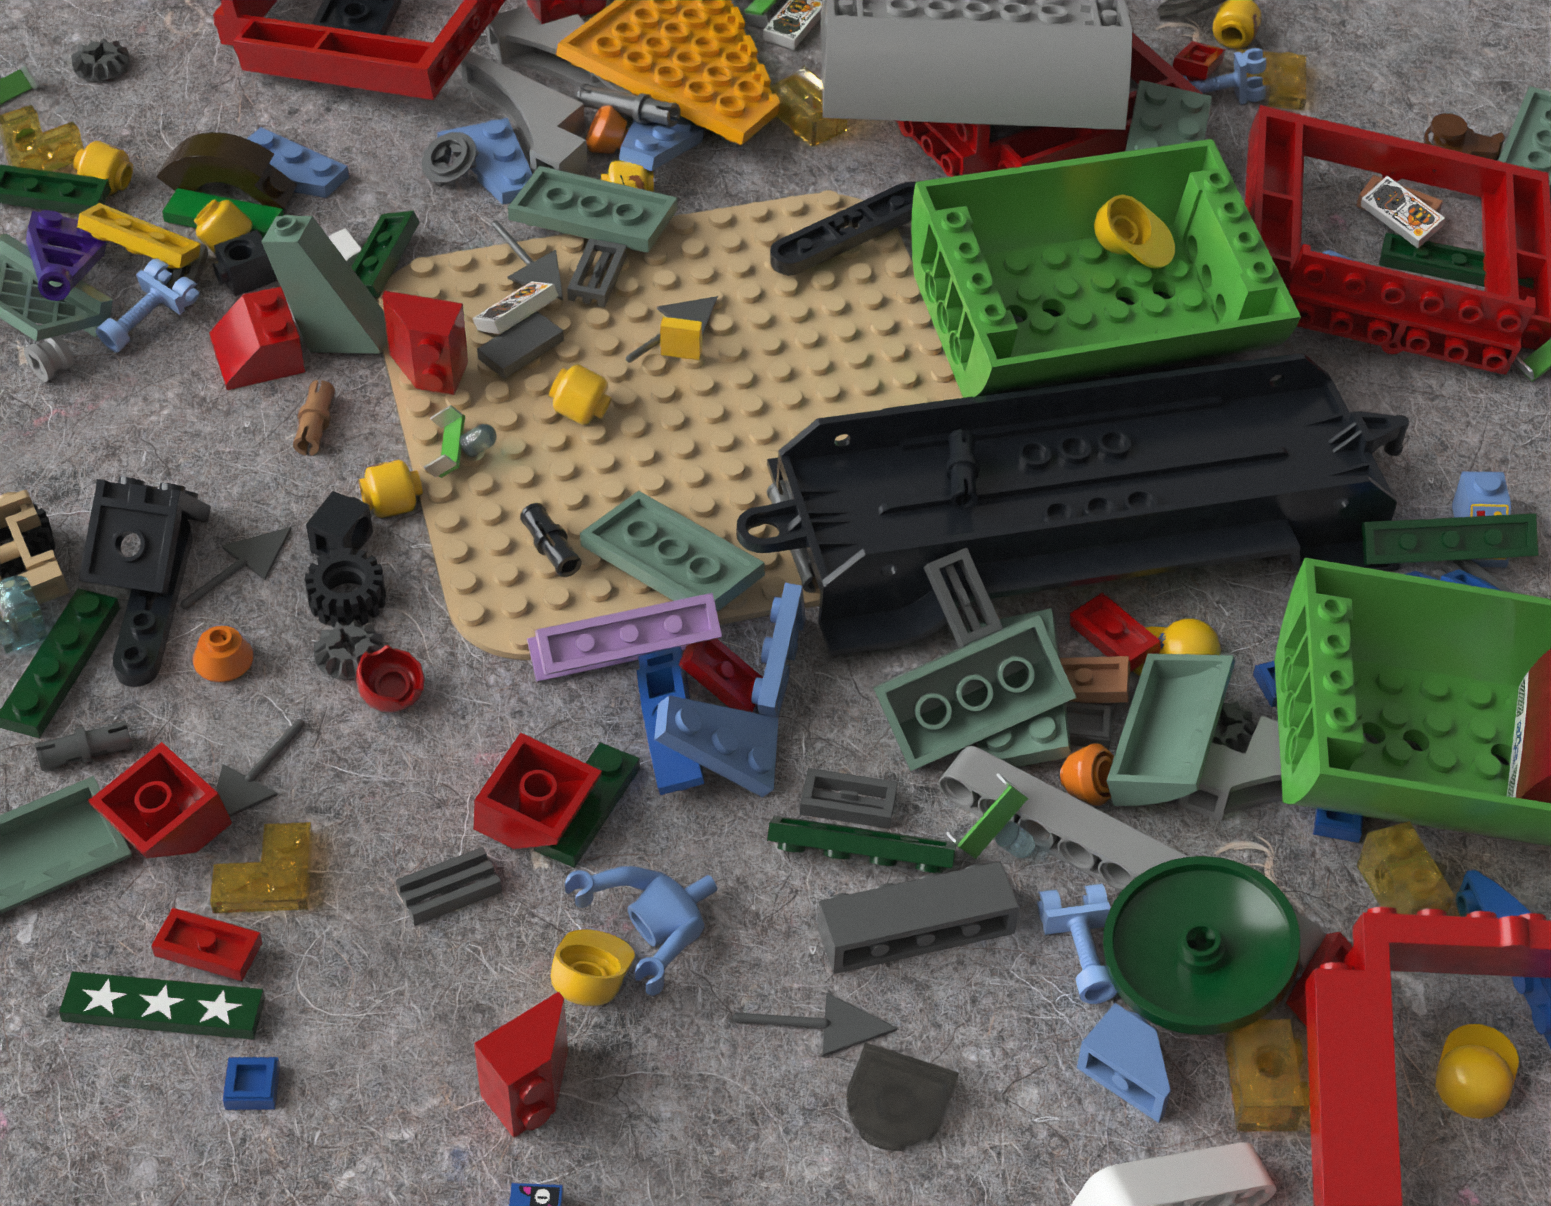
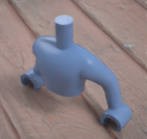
M621 866L595 875H590L582 870L571 872L566 878L565 892L569 894L576 889H583L575 897V904L579 908L587 907L592 903L594 892L612 887L630 886L643 891L639 898L628 906L629 917L637 931L652 947L660 944L663 945L653 957H646L638 962L635 970V979L639 981L648 975L655 976L647 982L646 993L651 996L660 993L664 987V969L686 946L697 940L705 928L696 903L718 890L713 878L706 875L684 889L675 880L662 872L635 866Z

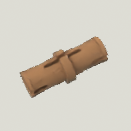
M318 380L311 382L306 403L301 406L297 415L299 427L293 440V447L302 455H307L309 443H311L310 456L319 451L323 430L327 429L330 424L331 416H329V409L332 398L335 395V388L325 380L321 381L319 392H317Z

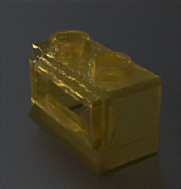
M805 65L795 74L770 85L772 93L777 94L780 100L778 115L775 117L782 120L797 136L803 138L812 147L847 131L848 119L823 118L822 80ZM808 93L813 96V108L804 101V99L808 98Z

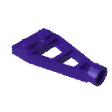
M51 210L32 211L26 242L38 279V290L46 299L60 301L69 295L70 291L105 255L108 241L98 240L90 232L77 228V219L63 217L60 213ZM49 282H59L62 285L59 287H54L50 285Z

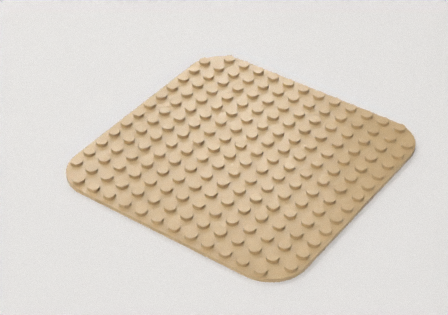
M825 190L820 193L789 196L775 200L673 216L649 253L627 248V258L605 307L598 306L595 299H592L590 304L583 303L582 297L577 296L576 301H570L567 296L568 285L589 239L562 234L519 241L517 243L533 261L556 249L563 300L557 298L538 310V312L563 330L564 341L505 379L482 363L477 355L479 347L500 334L478 331L473 318L524 286L507 278V276L527 266L508 243L430 257H418L390 276L380 296L375 299L383 310L382 295L384 291L463 303L468 365L455 395L416 389L390 356L388 340L382 350L412 471H418L422 484L423 494L419 495L447 611L458 632L471 644L490 654L509 659L531 660L527 638L536 637V629L673 601L581 546L580 532L637 491L646 494L764 562L765 576L717 612L720 625L771 615L774 597L782 598L785 583L802 585L790 550L755 553L745 549L739 543L736 536L737 520L744 511L772 504L767 496V489L773 483L767 466V459L778 458V450L817 418L963 398L915 280L913 262L898 229L890 230L801 273L787 276L773 270L770 265V248L772 244L785 236L863 200L841 195L835 191ZM597 251L582 286H588L596 263L602 254L601 251ZM612 254L597 289H600L614 254ZM718 296L702 335V354L700 360L661 355V345L659 343L633 362L629 363L626 361L627 355L660 333L662 318L666 316L657 310V306ZM579 364L607 380L608 390L606 394L612 397V401L602 419L594 416L588 424L581 425L554 410L552 405L553 398L548 395L554 380L562 368L568 370L573 365ZM452 405L465 415L463 434H467L474 439L478 447V454L471 456L462 446L459 468L442 478L439 476L434 477L424 469V466L441 457L444 427H439L430 417ZM846 434L840 435V436H838L835 440H837V441L843 440V439H845L848 435H846ZM533 503H541L553 522L564 528L568 535L567 542L582 561L580 569L575 574L569 577L559 576L547 556L537 551L533 544L534 537L520 520V514L526 506ZM763 524L748 531L757 538H770L779 535L777 528L769 524ZM546 534L552 545L555 546V543L553 542L551 537L548 534ZM813 577L812 581L816 592L808 593L803 589L805 608L819 606L821 592L815 577Z

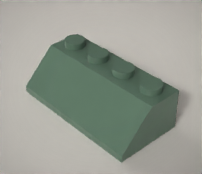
M1040 615L1028 617L873 686L910 771L1076 698Z

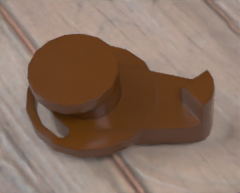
M1442 113L1433 117L1431 125L1426 129L1423 137L1424 144L1496 161L1499 159L1505 139L1502 132L1492 137L1475 133L1468 127L1467 122L1463 118L1451 113ZM1431 132L1434 133L1432 143L1428 137Z

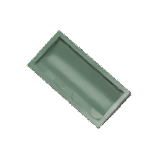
M1147 654L1106 780L1114 806H1139L1163 803L1198 791L1235 665L1234 655Z
M94 776L0 815V914L132 857L123 835L100 815L88 801L100 791Z

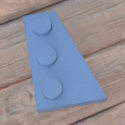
M670 117V119L677 121V125L674 127L650 121L642 124L634 119L621 145L619 160L641 165L644 169L653 171L701 143L704 128L693 125L692 121L684 117H680L679 120Z
M508 118L490 120L485 123L437 132V138L447 133L461 132L473 139L480 154L475 158L477 167L471 168V170L477 175L478 182L502 205L511 203L533 175Z
M262 127L247 138L274 153L270 164L297 184L294 191L296 193L327 198L349 178L348 166Z
M785 583L782 598L774 597L770 622L776 624L773 637H765L762 647L761 663H766L764 677H756L752 691V703L757 704L758 713L761 715L779 718L790 674V666L786 665L787 659L795 660L798 650L799 630L803 631L806 621L802 585Z
M671 695L658 703L655 741L761 797L774 790L779 718Z

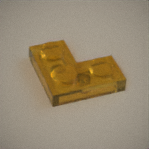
M1235 49V52L1241 51V54H1243L1246 50ZM1263 51V58H1266V69L1259 74L1247 73V78L1252 76L1263 78V85H1268V107L1304 110L1306 103V55L1292 52Z
M32 104L0 115V135L9 166L53 171L74 163L76 153L79 149L83 148L80 130L74 122L42 132L38 113Z
M311 822L264 824L261 862L214 864L210 898L212 912L308 910L313 840Z

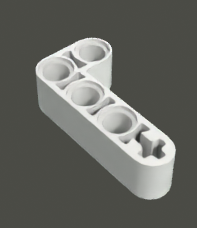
M1240 1142L1108 1166L1095 1173L1086 1182L1071 1206H1260L1275 1194L1276 1186L1253 1145L1249 1142Z

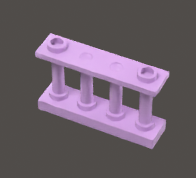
M713 593L536 629V637L527 638L535 679L538 682L636 661L638 656L680 646L683 651L686 645L718 639L722 637Z

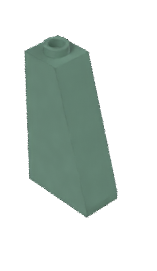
M276 216L261 243L309 352L380 354L388 340L384 310L313 216Z

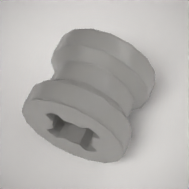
M60 335L44 339V342L39 345L32 343L24 348V354L29 366L37 377L44 382L54 378L56 371L60 369L66 371L75 366L73 354Z

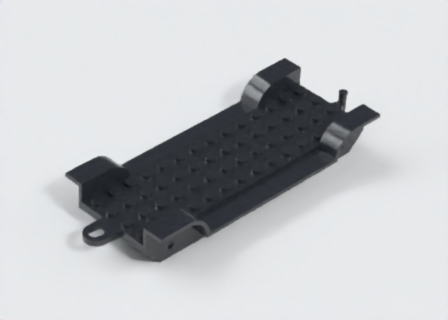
M1304 353L1216 365H1201L817 418L778 450V458L767 459L772 482H776L780 495H783L784 492L779 480H784L790 500L754 507L744 511L737 520L736 536L739 543L745 549L755 553H772L806 548L821 592L818 623L830 657L910 644L928 637L942 628L948 621L924 567L928 563L965 548L969 551L990 599L1285 554L1289 555L1293 566L1298 572L1305 558L1382 571L1399 570L1400 563L1364 565L1362 523L1392 521L1398 502L1372 453L1384 445V451L1388 455H1400L1403 450L1402 444L1408 429L1409 419L1404 415L1394 416L1355 411L1350 414L1331 376ZM1282 375L1278 380L1270 381L1273 377ZM962 429L963 443H966V430L971 431L975 435V458L980 463L979 477L976 479L978 503L973 508L964 510L963 496H960V509L952 506L950 501L951 480L946 475V466L950 459L948 437L953 431ZM843 434L848 435V436H847L845 439H843V440H839V441L835 440V439H836L838 436H840V435H843ZM769 524L778 529L779 535L770 538H757L748 531L751 528ZM959 562L954 563L953 566L970 602L976 601ZM943 568L939 569L946 583V586L950 592V595L954 601V604L958 609L959 604L945 575V572Z

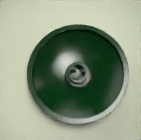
M1192 856L1173 859L1156 865L1137 876L1115 899L1106 918L1103 932L1105 964L1110 980L1123 1001L1133 1011L1151 1023L1168 1030L1192 1035L1231 1032L1250 1025L1267 1015L1282 1001L1290 990L1300 962L1299 925L1296 914L1283 892L1269 878L1257 870L1233 860L1212 856Z

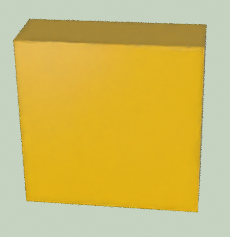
M663 317L660 325L661 355L700 360L702 354V322Z

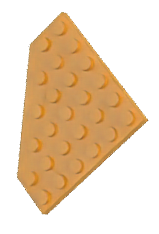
M615 0L557 45L556 56L569 61L572 65L598 75L604 81L612 82L630 91L633 95L638 96L640 93L650 94L655 100L677 103L681 111L680 116L741 146L778 115L780 100L777 94H773L770 89L771 80L764 64H759L757 48L751 35L746 34L744 30L745 21L739 8L734 7L732 0Z

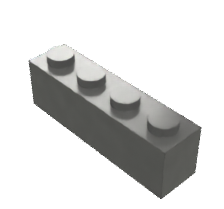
M1001 861L986 865L973 864L963 870L945 874L932 873L917 880L899 884L886 883L871 890L853 894L840 893L829 899L819 901L818 930L833 974L1015 934L1019 906Z

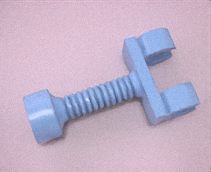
M1259 48L1248 49L1243 54H1241V51L1235 52L1234 72L1232 74L1229 73L1225 74V76L1219 75L1218 77H1211V79L1207 78L1206 80L1201 79L1197 80V82H1189L1203 94L1209 93V91L1234 87V92L1240 105L1247 104V101L1258 102L1266 97V86H1263V78L1258 76L1247 78V73H1262L1266 69V58H1263V50Z
M159 258L151 260L146 265L144 271L140 270L136 274L141 290L146 292L147 295L119 320L115 321L111 318L105 320L96 328L97 336L110 350L118 353L130 342L128 332L145 318L148 313L154 310L159 303L164 304L181 315L185 311L184 307L192 305L199 297L200 292L194 288L197 283L188 277H182L175 282L171 290L165 286L172 276V273L166 270L169 265Z
M1104 885L1084 886L1087 895H1083L1084 905L1062 908L1060 896L1056 889L1040 891L1041 901H1037V906L1045 935L1064 932L1072 933L1083 970L1076 977L1081 1000L1088 1004H1098L1110 1000L1116 995L1117 991L1110 980L1106 966H1101L1090 931V929L1105 926L1106 918L1111 908Z

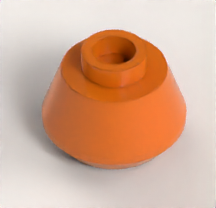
M613 106L600 107L591 123L586 136V144L588 150L592 153L613 154L616 149L621 150V145L629 129L626 128L627 120Z
M215 626L209 628L200 636L193 654V665L196 672L207 680L214 682L233 681L242 676L252 665L254 658L253 649L250 643L236 629L230 626Z
M1098 743L1090 744L1070 754L1060 770L1062 785L1071 796L1093 806L1105 804L1111 798L1106 780L1114 755L1106 747Z

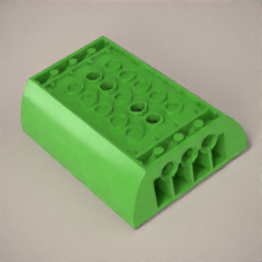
M1213 139L915 183L911 224L914 277L963 398L1031 389L1270 349L1284 343L1291 336L1301 318ZM1122 194L1132 196L1161 219L1170 230L1175 243V254L1172 261L1165 267L1156 269L1145 266L1131 254L1119 255L1106 250L1098 241L1094 230V221L1098 210L1108 200ZM1154 292H1164L1171 298L1164 299L1160 295L1154 294ZM1117 298H1128L1132 300L1134 304L1127 305L1125 302L1118 300ZM1053 309L1059 312L1061 316L1053 317L1043 310ZM1013 315L1019 316L1024 322L1016 323Z
M1305 558L1287 604L1274 659L1283 802L1290 805L1551 847V803L1507 796L1510 765L1500 764L1499 760L1492 755H1500L1509 764L1511 763L1519 686L1537 660L1551 649V599ZM1363 733L1375 737L1379 744L1367 742ZM1404 740L1417 743L1423 751L1413 750Z

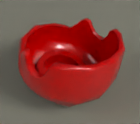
M385 645L373 653L366 651L362 655L356 670V682L360 696L369 707L380 712L392 713L410 707L420 699L424 689L425 677L421 663L409 652L392 648L389 645Z

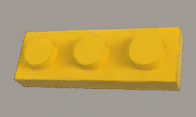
M98 203L79 213L77 228L90 232L98 240L112 241L122 245L130 253L146 255L154 259L159 258L169 265L168 268L180 269L199 258L201 243L104 204Z

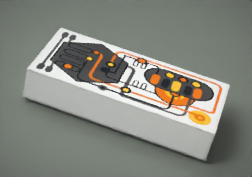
M788 0L763 29V40L795 50L820 20L822 1Z
M1388 176L1361 199V207L1417 248L1444 226L1445 217Z
M531 281L475 316L473 321L478 331L502 334L557 299L558 293L554 284Z

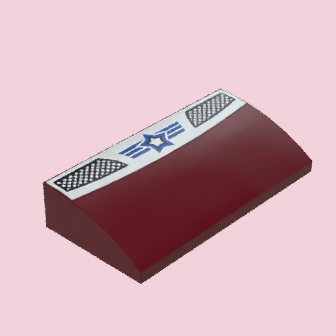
M1551 649L1537 660L1519 686L1507 796L1551 803Z

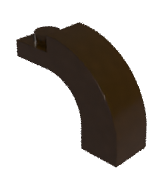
M221 132L201 133L182 141L169 154L156 178L174 191L177 188L196 191L203 184L210 182L230 184L243 190L262 205L283 210L297 187L295 182L270 164L274 153L249 139Z

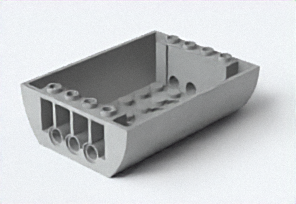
M822 0L821 61L823 118L1125 130L1132 53V26L1125 0Z

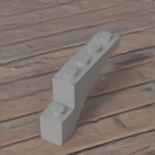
M523 6L498 13L491 24L487 26L488 45L502 65L512 63L539 70L563 79L578 88L582 84L587 83L596 87L632 94L630 91L612 82L604 81L600 76L583 68L576 67L569 61L556 56L558 43L584 24L578 14L541 25L539 19L533 18L528 9ZM622 115L627 120L626 127L632 125L633 117Z
M472 51L467 53L461 62L463 87L486 99L512 121L530 150L532 174L539 166L581 175L588 169L586 140L580 137L585 133L584 103Z
M1261 716L1245 754L1224 745L1211 743L1198 791L1181 797L1178 806L1222 821L1224 814L1269 802L1283 801L1278 721Z

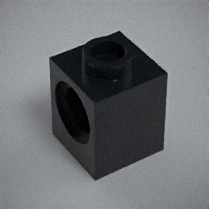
M258 230L214 245L217 261L213 262L212 266L215 276L221 285L227 284L235 297L278 281L261 243L263 237Z
M332 491L306 524L311 553L318 556L323 554L329 559L331 558V550L337 549L338 555H342L345 553V548H352L353 555H356L373 534L369 504L362 502L358 498L348 497Z

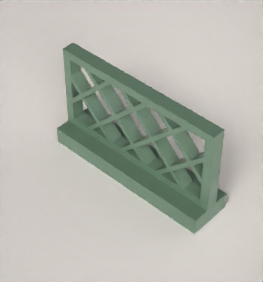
M7 233L1 234L0 318L35 341L82 329L95 338L98 337L96 328L110 318L113 299L82 280L63 300L51 301L46 299L38 290V279L28 246ZM49 282V284L54 287H59L62 285L59 282Z

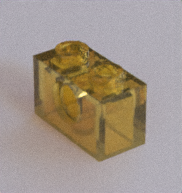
M1410 821L1367 833L1357 867L1381 907L1395 908L1397 914L1416 915L1420 910L1441 909L1446 911L1448 915L1455 895Z
M1259 1019L1243 1028L1228 1032L1224 1048L1236 1132L1296 1131L1302 1112H1308L1310 1096L1308 1083L1300 1081L1298 1068H1301L1303 1061L1302 1044L1299 1038H1293L1290 1019ZM1261 1072L1270 1073L1276 1078L1267 1077Z

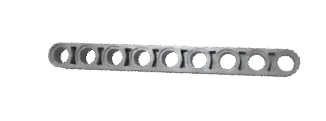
M975 746L963 748L939 780V788L947 799L982 817L1008 787L996 776L999 773L1018 787L1028 798L1009 821L1019 826V838L1119 891H1122L1137 876L1156 865L1173 859L1188 857ZM1295 912L1300 931V962L1295 981H1297L1310 963L1325 934L1316 923Z

